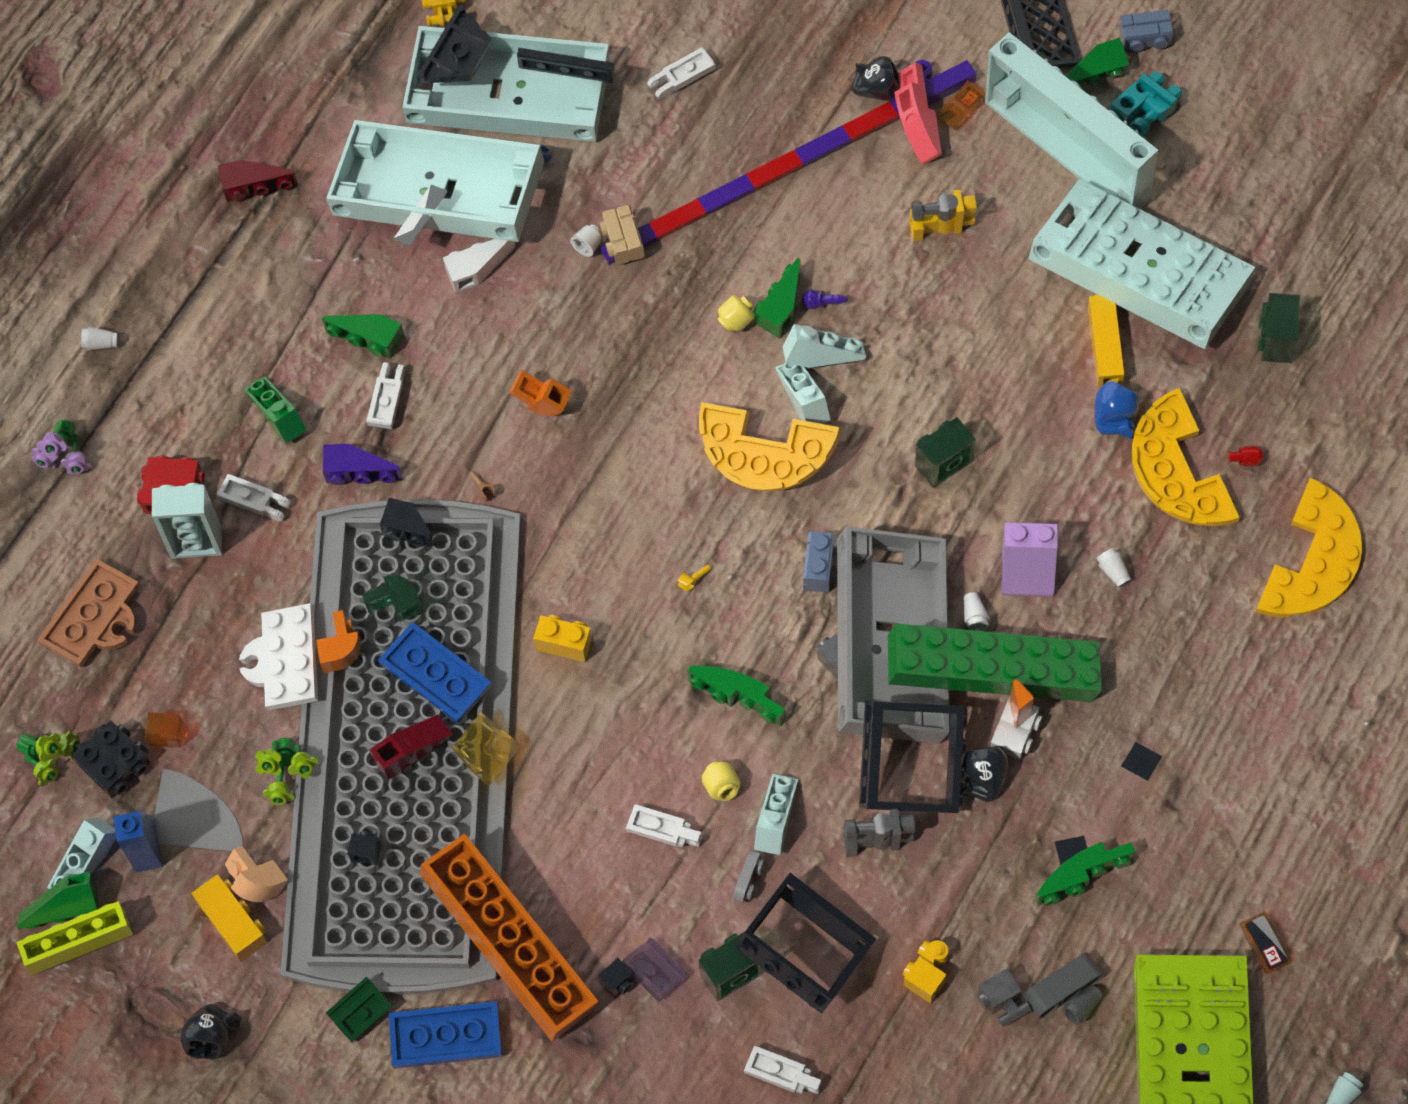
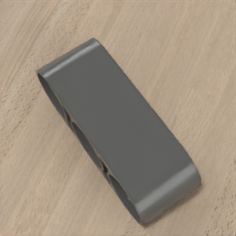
M1083 953L1032 986L1023 996L1040 1019L1058 1009L1066 1001L1085 991L1091 985L1097 983L1104 975L1090 955Z

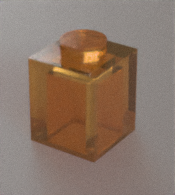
M148 712L144 737L149 746L180 748L181 740L185 739L187 734V725L184 724L180 715Z

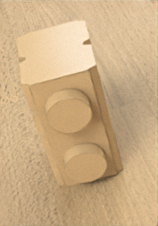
M625 205L617 209L603 211V221L599 222L602 236H608L609 242L605 243L609 257L614 256L615 262L618 265L627 263L630 260L642 259L645 256L644 248L631 206Z

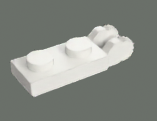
M701 47L663 68L661 72L650 78L647 84L653 89L662 85L667 80L669 83L658 88L655 92L658 99H663L670 96L674 90L677 91L715 70L716 64L706 50Z
M383 362L367 417L368 426L386 429L393 428L403 386L404 365H398L395 379H388L390 364Z
M227 474L217 493L219 500L262 516L265 514L276 521H282L285 515L281 511L269 507L270 502L272 501L276 505L285 508L291 505V500L274 493L273 490Z

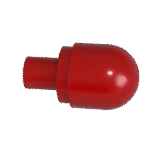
M1243 446V448H1239L1238 452H1228V462H1239L1240 466L1243 465L1244 467L1258 466L1264 460V452L1258 446Z

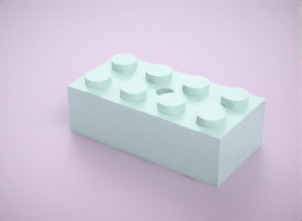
M189 483L186 486L162 485L160 488H152V518L171 559L222 555V526L204 485Z

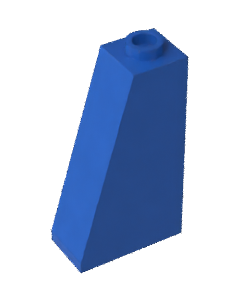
M142 811L114 816L117 842L136 873L162 867L154 816Z

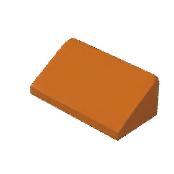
M1017 679L1013 681L1010 695V706L1015 728L1030 717L1034 700L1033 695Z

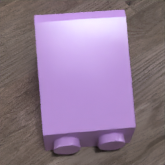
M1005 523L1002 545L1001 595L1054 596L1057 524Z

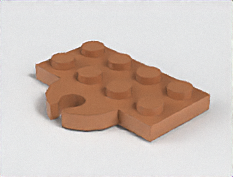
M96 558L38 638V643L82 668L96 647L103 650H116L129 643L127 638L123 635H115L114 630L118 626H126L129 633L135 634L136 619L127 603L140 587L139 582Z

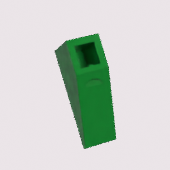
M1121 38L1097 44L1065 77L1078 84L1086 82L1087 85H1091L1101 81L1100 77L1109 75L1110 78H1114L1124 74L1123 70L1129 66Z
M799 258L792 265L788 264L779 282H774L771 285L767 297L764 301L760 300L754 308L755 324L779 339L794 321L801 273Z
M381 314L323 316L322 318L325 331L330 336L346 339L355 347L362 346L377 357L384 356L390 359L404 337L402 324Z
M266 377L254 381L251 386L244 389L257 409L285 444L307 431L295 407Z
M91 871L61 879L19 913L18 929H33L48 922L60 923L67 918L98 910L99 899Z

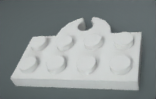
M309 603L261 613L262 636L247 644L239 658L243 664H248L251 660L258 659V664L253 669L240 668L241 674L250 684L264 687L265 707L269 711L318 701L314 607Z

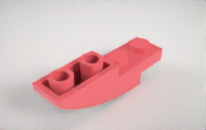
M914 63L898 72L900 89L894 93L900 119L908 140L920 162L926 164L942 155L936 112L928 108L922 65Z

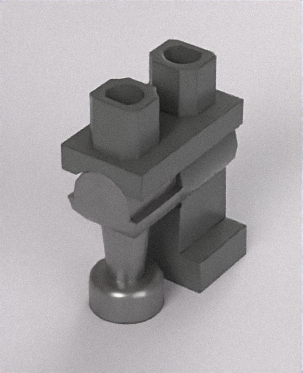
M891 809L889 814L878 813L873 818V821L856 823L855 819H845L843 837L846 857L857 856V849L874 847L878 850H885L891 846V851L899 850L900 843L913 842V833H915L913 814L899 816L898 809Z

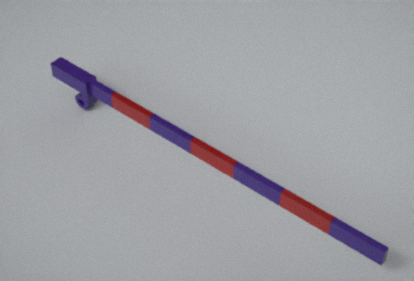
M918 60L915 62L922 65L928 106L976 82L977 73L968 60L932 77V65L928 61ZM896 98L639 227L638 231L643 248L899 119L900 115ZM606 245L600 247V251L609 265L614 263V256L609 257Z

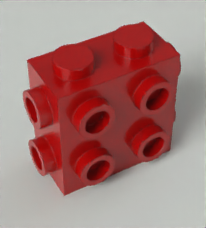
M163 455L148 457L147 465L142 468L141 478L143 486L142 489L138 490L137 503L141 505L145 514H152V488H160L162 485L186 486L189 483L203 485L205 472L201 470L199 462L192 458L171 459Z

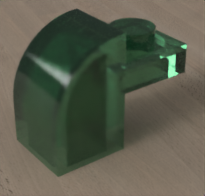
M384 576L386 586L373 587L367 593L362 594L368 613L393 605L399 622L424 614L414 585L402 576Z

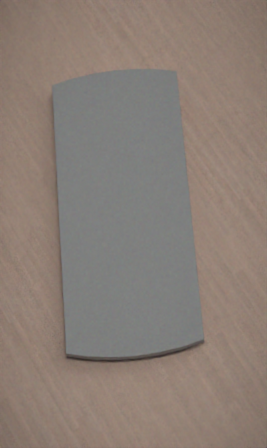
M402 500L415 505L431 533L432 547L426 545L417 547L409 543V541L401 539L399 541L389 540L382 534L380 522L387 501L348 505L317 512L310 604L314 607L318 701L302 704L299 745L301 746V752H306L311 757H316L319 763L313 768L311 777L303 779L300 775H296L280 973L282 978L318 988L349 992L367 976L383 995L428 994L464 989L497 981L496 970L419 873L423 862L465 833L502 879L521 516L518 513L457 501ZM343 610L345 618L351 619L353 632H358L361 641L360 654L349 667L323 673L316 640L337 636L333 612ZM412 622L492 683V687L459 724L379 664L378 659ZM439 715L453 733V736L390 780H387L373 761L369 749L393 733ZM365 831L373 833L378 837L381 849L377 866L350 861L347 852L351 833L359 834Z

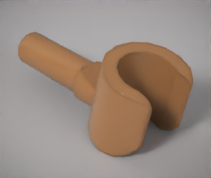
M475 471L470 473L471 478L480 489V497L483 501H487V497L483 494L486 490L491 491L495 496L493 485L482 482Z

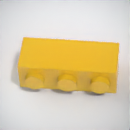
M217 874L191 894L241 962L267 943L263 936L266 930L258 919L253 922L248 914L251 910L243 899L237 901L233 894L235 892L231 889L232 884L228 879L222 881Z

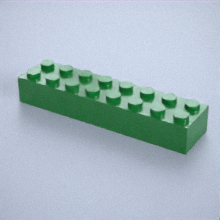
M898 623L894 625L888 634V684L1011 695L1013 681L1017 679L1033 697L1092 702L1102 691L1099 642Z

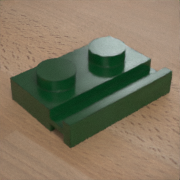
M366 976L333 1005L326 1014L348 1040L353 1043L393 1006Z

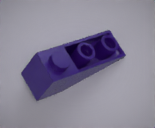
M351 444L323 445V474L326 483L341 485L345 482L366 484L370 481L391 483L395 480H402L399 465Z

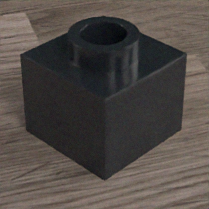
M370 832L351 833L347 852L350 861L377 866L381 849L380 841L375 834Z
M618 957L598 975L599 983L614 998L619 994L624 995L633 986V972Z

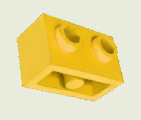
M540 615L533 641L536 651L586 662L592 643L591 628L583 622L574 621L571 623L563 621L558 616L549 615L546 617Z

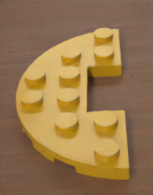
M1180 388L1163 395L1141 417L1133 438L1132 465L1141 489L1158 508L1178 520L1201 526H1222L1239 522L1240 517L1220 474L1195 482L1177 443L1199 434L1197 424Z
M701 402L699 412V431L705 445L704 450L712 464L729 480L755 491L785 490L801 484L812 477L829 460L837 447L843 431L840 427L793 419L787 443L745 436L750 412L747 410Z
M1309 479L1291 524L1315 534L1301 571L1297 573L1275 564L1256 609L1257 613L1280 618H1289L1290 616L1302 614L1307 616L1325 609L1327 605L1336 599H1339L1354 580L1362 554V540L1358 523L1345 501L1336 492L1317 480Z

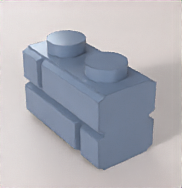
M1169 10L1121 15L1119 32L1124 50L1138 52L1148 47L1162 49L1171 45L1173 28Z
M816 531L809 532L803 575V590L829 592L835 534Z

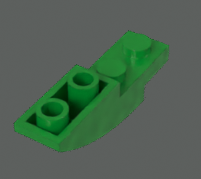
M690 666L688 668L689 683L697 690L702 691L704 689L710 693L712 699L722 705L725 703L732 707L738 699L742 707L747 710L753 709L760 713V717L769 724L774 722L781 726L785 721L786 709L769 699L770 687L745 674L719 667Z
M1100 842L1075 854L1058 867L1037 892V905H1053L1059 902L1061 897L1069 894L1071 897L1078 896L1088 888L1090 880L1088 876L1097 878L1113 867L1117 869L1127 867L1132 863L1131 861L1134 860L1135 856L1132 842L1106 851L1103 842Z

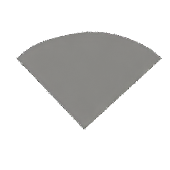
M163 769L154 814L159 844L233 851L234 848L243 846L242 834L237 820L222 799L191 777L180 772Z

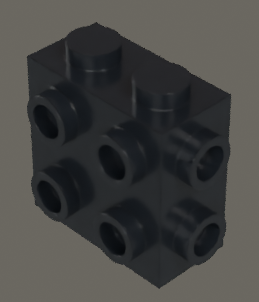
M110 720L107 724L101 725L95 731L94 736L87 742L81 743L76 748L72 757L76 764L112 799L116 794L123 793L127 789L128 783L135 777L141 776L147 770L150 761L146 755L149 752L146 747L139 741L134 743L129 738L131 733L122 724L117 726Z

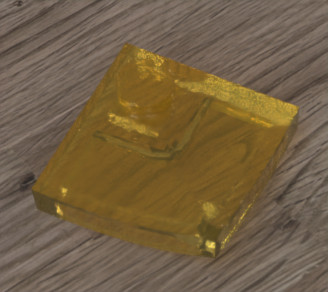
M480 712L453 745L452 749L464 764L489 786L521 745Z

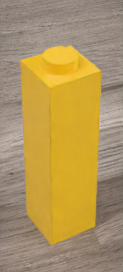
M1100 295L1089 296L1088 315L1097 388H1100L1109 381L1117 382L1123 386L1124 368L1116 305Z

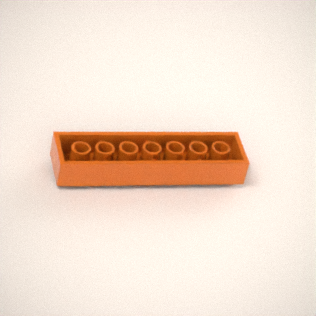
M465 833L421 864L419 873L552 1042L595 1010L598 1004L596 997Z

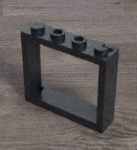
M865 700L859 808L959 813V807L962 806L963 802L962 792L960 791V783L964 778L962 754H964L966 749V741L963 738L964 727L967 725L965 706ZM883 710L950 714L945 804L878 801Z
M789 873L734 947L822 1014L877 938L792 873ZM780 898L854 954L828 991L754 935Z

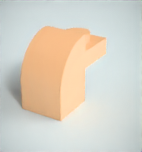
M243 846L234 848L225 863L228 872L235 879L231 889L238 896L248 901L263 902L277 897L288 881L274 860L256 866Z

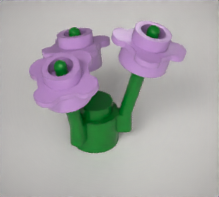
M68 420L57 421L54 432L46 433L44 439L37 442V448L32 450L34 456L31 459L39 467L54 469L56 466L54 461L58 458V454L61 451H65L67 445L72 443V452L68 453L65 459L61 460V466L65 467L67 473L71 475L80 474L83 470L87 471L91 468L90 463L86 462L85 455L82 452H78L77 442L79 435L75 434V425Z

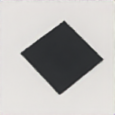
M1135 742L1121 767L1148 781L1162 756Z
M1084 836L1054 842L1060 866L1075 854L1087 848Z

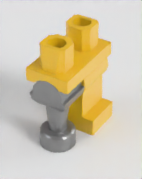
M953 190V194L946 195L944 193L934 203L923 205L921 201H911L909 222L913 241L923 240V234L939 232L948 234L954 230V234L962 233V226L975 225L974 212L977 210L975 196H961L960 190Z

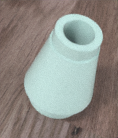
M1345 1072L1343 1076L1338 1077L1326 1104H1350L1362 1093L1361 1088L1364 1085L1353 1075Z

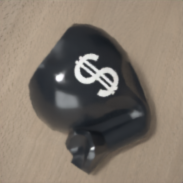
M879 56L867 65L856 63V76L851 85V91L855 95L877 100H891L895 98L894 92L900 89L897 69L890 57Z
M999 747L965 752L962 757L965 778L960 783L962 796H973L985 802L993 801L1000 793L1008 774L1009 761L1007 754Z
M208 1004L200 1008L185 1022L181 1031V1044L186 1055L195 1059L215 1060L219 1058L228 1048L230 1033L240 1026L241 1016L237 1013L228 1014L215 1004Z

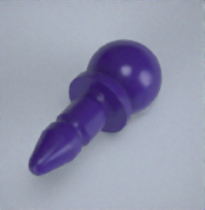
M812 289L806 291L802 296V303L808 309L825 308L826 304H842L848 301V298L845 296L826 294L825 291L818 292Z

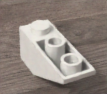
M492 239L484 243H476L471 248L462 251H454L448 256L443 257L445 270L455 294L479 285L516 248L515 241Z

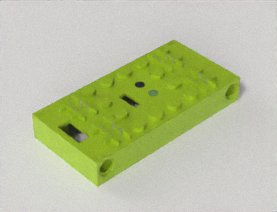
M1136 955L1134 961L1138 1104H1253L1247 956ZM1182 1072H1209L1210 1082L1182 1081Z

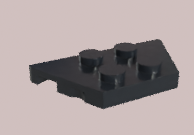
M458 5L420 69L416 76L417 82H468L472 80L493 44L492 38L484 30L480 29L477 21L474 18L471 19L462 5Z

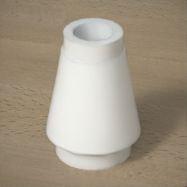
M90 326L88 329L82 328L81 348H87V351L117 348L118 333Z
M1111 548L1097 557L1098 566L1118 588L1131 581L1121 553L1117 552L1115 548Z
M974 592L966 594L963 597L965 626L969 630L974 631L986 630L989 627L990 617L979 595Z

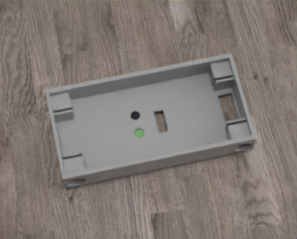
M846 526L837 538L838 733L863 736L865 700L949 705L947 689L888 684L889 632L876 630V622L947 628L946 539ZM872 549L902 552L903 565L873 562ZM883 710L882 738L939 744L949 734V713Z

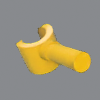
M706 565L692 576L685 572L682 573L678 578L679 583L677 586L685 591H691L696 581L709 572L711 567Z

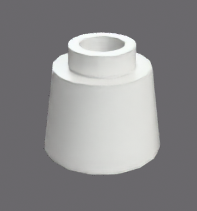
M585 225L570 239V242L578 253L591 257L602 240V233L595 225Z

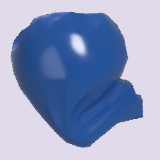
M1109 381L1102 385L1096 394L1094 404L1097 430L1104 435L1120 434L1131 439L1135 433L1133 429L1134 423L1131 420L1137 416L1140 409L1139 396L1114 381Z

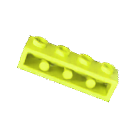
M118 901L107 904L88 914H82L63 924H57L38 934L30 935L16 943L24 966L31 975H34L133 935L125 910Z

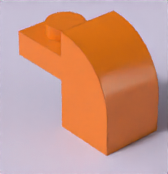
M522 370L518 373L509 394L526 403V409L543 416H556L563 412L572 390L552 378L543 383Z
M343 610L333 612L337 636L316 640L323 673L349 667L360 654L361 641L358 632H353L351 619L345 618Z

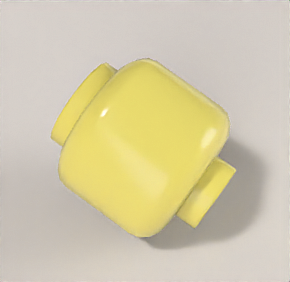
M732 295L718 309L719 317L717 319L728 331L740 332L754 319L755 315L752 311L754 304L746 296L740 298Z
M713 762L707 766L702 775V783L712 799L728 801L737 795L741 781L730 763Z

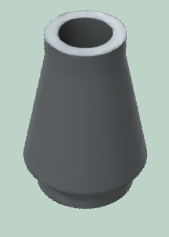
M1091 985L1087 990L1065 1002L1066 1006L1063 1008L1064 1015L1076 1025L1080 1022H1085L1097 1003L1103 998L1101 991Z

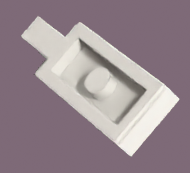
M634 805L626 827V831L676 847H684L685 843L699 847L702 839L701 832L690 829L691 824L685 822V819L639 805Z
M754 1046L744 1069V1073L794 1093L802 1094L806 1090L818 1094L822 1085L820 1079L810 1076L811 1070L807 1069L804 1064Z

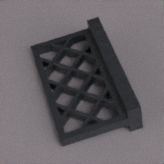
M1001 0L1009 32L1032 51L1036 49L1037 53L1040 51L1050 57L1048 63L1051 66L1058 68L1075 67L1080 62L1063 0H1052V2L1049 0H1037L1047 7L1043 13L1032 6L1036 0H1031L1029 4L1023 0ZM1050 9L1059 14L1060 19L1058 21L1046 15ZM1027 12L1039 18L1035 24L1025 18ZM1042 20L1053 26L1049 33L1038 26ZM1056 29L1065 34L1066 38L1064 41L1052 35ZM1033 31L1044 37L1040 44L1031 39ZM1047 40L1058 46L1055 53L1044 47ZM1063 49L1071 54L1072 59H1064L1058 54Z

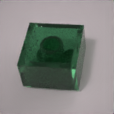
M1269 293L1267 302H1262L1258 329L1261 330L1257 342V351H1261V361L1292 363L1298 341L1300 295Z
M958 417L951 421L947 420L938 427L937 431L931 435L926 434L918 440L916 444L915 467L929 484L935 488L974 461L976 438Z
M743 933L730 935L724 940L723 945L716 949L714 947L707 949L701 954V958L698 959L700 976L717 1002L763 974V968L734 947Z

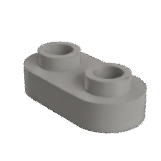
M750 850L738 879L733 900L744 903L746 899L751 900L755 890V884H752L755 875L760 876L764 866V860H761L760 853Z

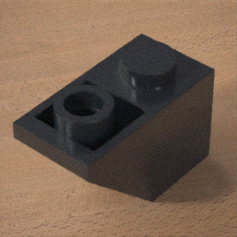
M388 498L380 522L382 534L392 541H399L401 539L409 541V543L417 547H423L424 545L432 547L431 533L415 505L410 502Z

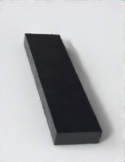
M518 48L517 51L518 66L521 69L613 83L615 73L612 62Z

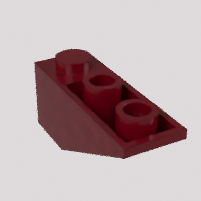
M245 160L218 165L221 184L227 202L240 201L255 195L262 196L268 192L287 190L298 185L295 172L292 169Z
M435 715L391 734L369 749L375 764L387 780H390L452 737L453 733L440 716Z

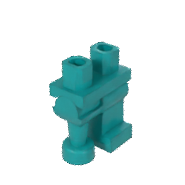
M1157 71L1149 76L1142 74L1138 81L1134 82L1111 103L1110 110L1115 112L1122 122L1126 121L1127 126L1130 125L1131 129L1137 130L1138 134L1144 137L1150 131V124L1155 120L1163 122L1175 112L1182 90L1176 85H1171L1167 90L1164 89L1162 85L1165 79ZM1142 109L1147 112L1142 118L1136 117Z

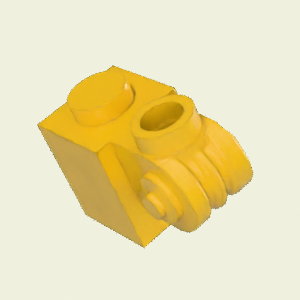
M925 940L918 950V954L921 956L918 957L915 963L909 962L902 974L905 976L903 986L930 1004L946 983L947 974L934 966V964L943 965L948 959V947L940 940L933 942Z

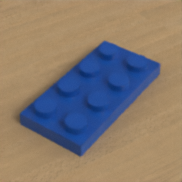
M413 622L378 659L380 665L457 724L461 722L492 687L491 681Z
M497 1001L389 1013L393 1069L502 1057Z

